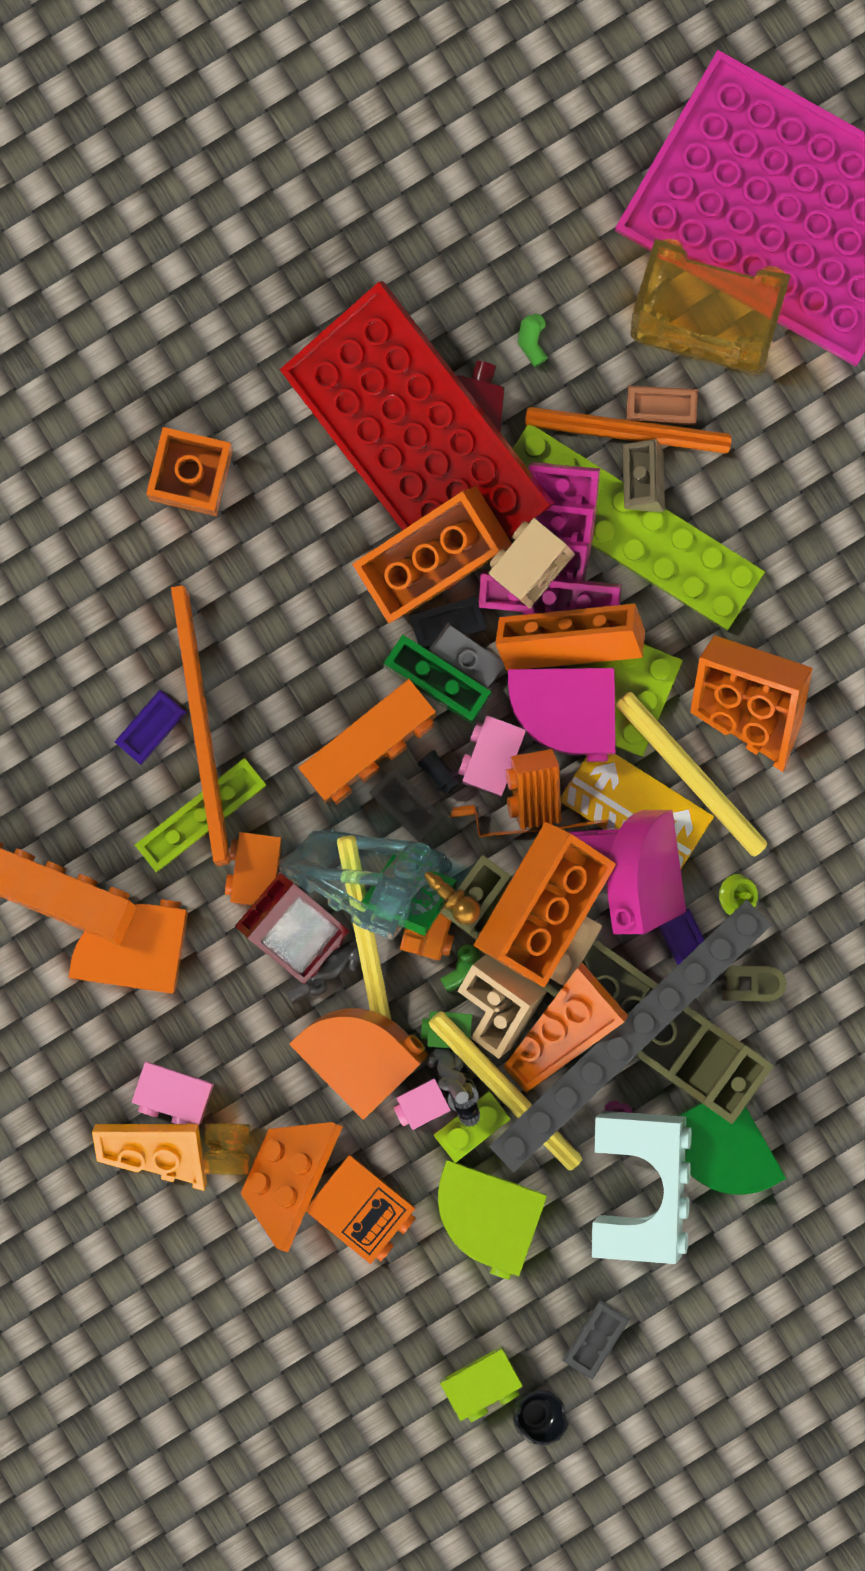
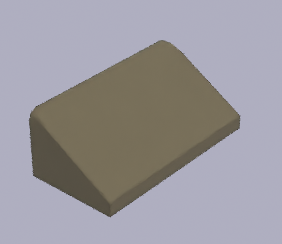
M657 439L623 444L625 509L651 512L665 511L664 452Z

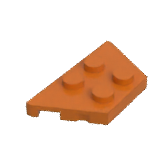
M327 1122L268 1129L240 1194L277 1249L284 1252L289 1251L343 1126Z

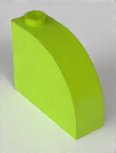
M446 1159L439 1181L438 1205L441 1220L449 1237L466 1255L482 1264L490 1266L491 1274L510 1280L511 1274L519 1277L547 1195Z

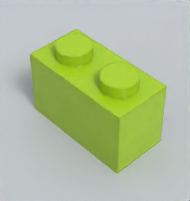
M489 1090L477 1101L480 1118L474 1127L462 1124L457 1115L433 1134L455 1163L511 1120Z
M502 1346L440 1380V1385L459 1420L462 1421L468 1418L470 1422L486 1415L489 1412L486 1407L499 1400L500 1404L503 1405L520 1395L518 1389L523 1387Z

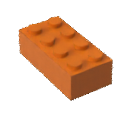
M475 486L460 492L352 563L389 624L403 618L490 562L500 550L504 549L507 551L512 543L479 489Z
M408 679L298 768L327 805L331 801L337 805L352 793L350 786L361 779L365 783L378 773L380 769L377 764L388 757L392 761L407 749L405 742L415 735L420 739L434 728L433 720L436 718V711L411 680Z
M545 822L473 946L519 975L545 988L616 863L571 833Z

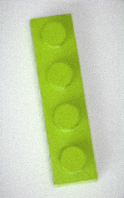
M245 758L218 778L224 820L267 786ZM203 792L199 793L135 844V847L156 873L209 832Z

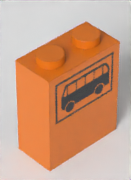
M351 1154L348 1155L314 1197L306 1210L309 1215L369 1264L375 1258L381 1262L394 1247L389 1241L395 1233L399 1231L404 1234L416 1219L412 1215L416 1207Z

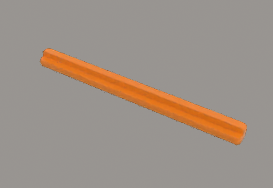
M529 407L526 411V426L531 425L541 429L637 442L657 439L660 445L718 453H729L731 449L732 436L728 433Z

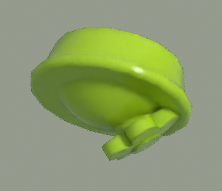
M733 874L722 883L719 891V900L723 910L728 915H731L746 900L755 907L758 900V891L755 884L742 874Z

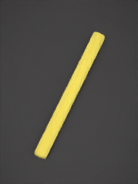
M632 692L624 694L617 701V708L748 853L754 857L759 855L766 848L767 841Z
M353 835L343 836L337 839V846L370 1011L391 1019L371 913L361 910V901L367 893L356 838Z
M440 1011L431 1018L429 1025L432 1030L517 1118L532 1106L531 1102L444 1012ZM558 1131L543 1144L567 1170H573L582 1161L581 1154Z

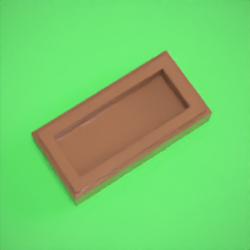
M628 385L626 420L695 426L698 389Z

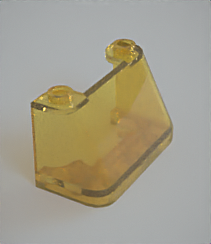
M655 239L632 313L630 335L635 341L647 346L747 373H763L767 365L791 275L785 274L783 270L777 267L766 266L764 269L757 270L755 277L690 260L683 245L676 240L665 239L662 241Z

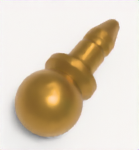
M428 871L425 872L424 877L429 886L436 890L442 899L448 901L444 908L452 910V915L458 923L470 925L477 921L481 910L479 903L474 898L464 896L462 889L455 893V890L449 884L444 883L440 876Z

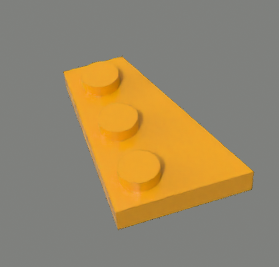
M95 1124L92 1135L97 1162L137 1173L141 1170L160 1174L163 1180L174 1182L175 1179L193 1183L192 1188L205 1190L207 1179L198 1124Z

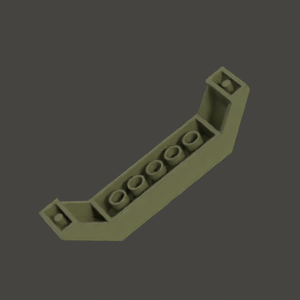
M482 855L455 892L457 893L462 889L464 896L472 897L479 903L481 911L477 921L470 925H463L454 919L452 910L443 908L440 913L477 940L513 877ZM597 939L594 940L582 961L627 1014L658 985ZM550 978L545 988L540 987L555 998L563 988V985ZM689 1006L635 1056L731 1124L734 1123L774 1067L773 1064L751 1048L711 1023Z

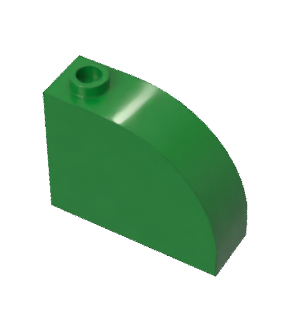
M698 1103L676 1115L686 1117V1127H691L690 1149H685V1162L690 1163V1176L701 1184L726 1194L746 1195L764 1191L786 1179L746 1106L733 1124L702 1103Z

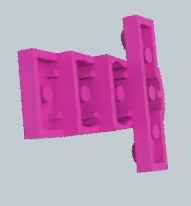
M531 462L529 464V471L554 502L536 520L567 544L575 555L530 609L489 575V571L483 570L480 578L479 608L523 612L525 615L620 605L622 584L585 581L595 526L600 469Z

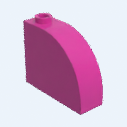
M614 668L508 670V692L512 710L519 724L536 742L558 753L587 755V762L608 761V755H615Z
M641 810L631 815L622 824L614 839L609 859L616 863L607 879L613 934H645L686 913L673 810Z

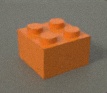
M163 427L146 492L149 501L217 517L233 454L232 444Z

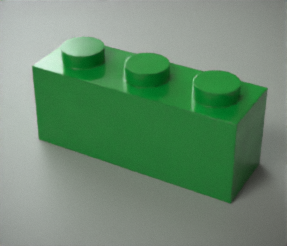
M403 634L383 663L386 670L403 681L410 679L420 692L471 725L491 696L490 690Z

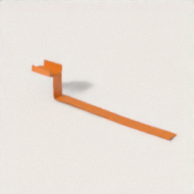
M475 805L453 807V811L449 815V818L476 815L479 837L541 830V828L481 834ZM608 819L556 827L566 829L607 823Z

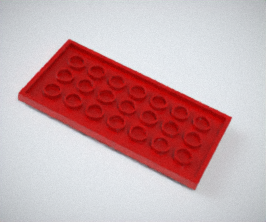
M384 281L374 285L279 369L402 531L460 492L475 486L479 489L509 540L512 539L515 531L525 521L530 523L533 518L536 519L554 504ZM457 582V583H455L454 585H452L451 587H449L448 590L451 589V588H453V587H454L456 584H458L459 582Z

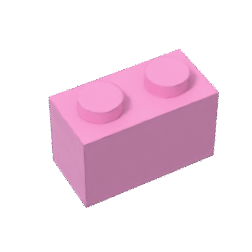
M486 716L484 723L477 721L470 741L476 743L472 756L464 755L458 774L464 775L462 784L502 798L507 784L506 769L512 768L510 757L518 754L526 730L490 716Z
M145 1062L132 1103L139 1105L138 1112L158 1118L159 1112L173 1116L171 1123H195L200 1125L214 1083L151 1062Z
M435 1077L397 1096L396 1099L399 1104L393 1107L402 1126L410 1124L412 1130L451 1111Z

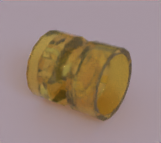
M205 1123L204 1143L209 1146V1151L204 1154V1174H249L250 1154L244 1151V1148L250 1144V1124Z

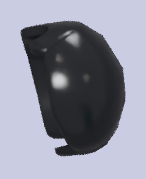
M533 1389L522 1394L513 1409L515 1429L529 1443L550 1445L559 1441L568 1428L569 1423L565 1416V1405L549 1390Z

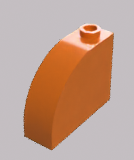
M164 899L160 900V906L134 904L137 908L120 946L84 931L75 946L68 978L176 994L188 910L180 909L181 902Z
M358 1008L340 1009L321 1016L289 1044L362 1120L429 1056L424 1051L423 1043L414 1035H408L397 1023L382 1014Z

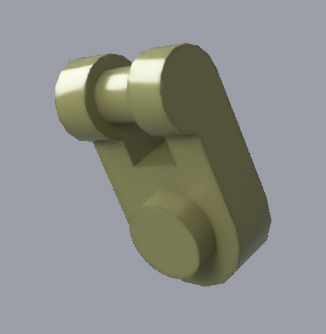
M729 966L722 972V976H726V990H722V1001H774L780 998L786 989L785 976L775 967ZM740 977H750V991H740Z

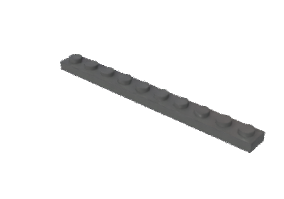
M746 900L627 1014L628 1017L624 1023L596 1043L489 1147L515 1172L772 925Z

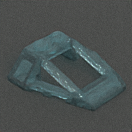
M333 830L312 831L281 865L280 873L309 893L317 891L328 899L327 905L335 911L343 909L352 915L351 922L360 928L393 940L407 923L411 899L426 882L425 872L434 873L436 871L447 876L452 870L453 863L444 853L434 850L423 843L368 837ZM348 835L355 836L358 849L376 851L375 853L383 855H388L389 853L398 855L383 873L328 867L339 855L337 839ZM326 881L376 886L367 906Z

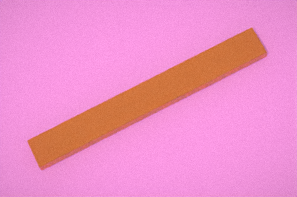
M181 585L171 587L212 857L213 862L217 866L230 864V852L190 595L187 589Z

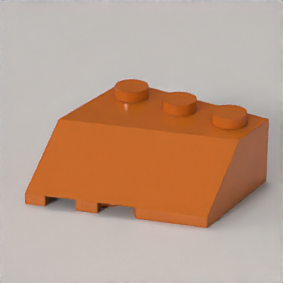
M714 635L699 659L690 713L724 735L732 734L747 744V750L755 755L758 752L762 753L774 761L773 766L784 772L802 724L813 668Z

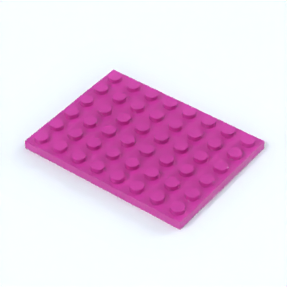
M717 50L614 231L856 367L865 352V132Z

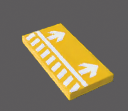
M617 754L608 755V761L587 762L586 756L560 797L563 805L590 822L608 819L607 823L595 824L601 829H620L622 824L631 815L641 810H673L680 869L714 818L710 813Z

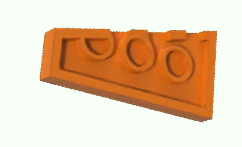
M581 963L503 1067L527 1093L624 1023L628 1015L588 968Z

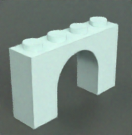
M602 1111L596 1116L595 1153L633 1155L648 1161L658 1171L662 1179L664 1196L659 1210L646 1217L633 1218L599 1215L594 1220L592 1226L593 1258L676 1264L682 1257V1254L687 1253L688 1233L683 1232V1219H687L689 1215V1198L684 1197V1184L689 1183L691 1168L690 1163L685 1162V1149H690L692 1131L691 1127H686V1117Z

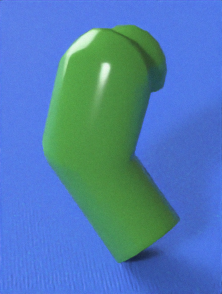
M536 313L527 315L521 321L518 335V345L534 368L548 359V356L538 343L540 332L545 328L546 322L542 315Z
M465 944L461 946L458 950L456 970L440 978L447 993L460 988L472 965L481 959L479 951L473 945Z

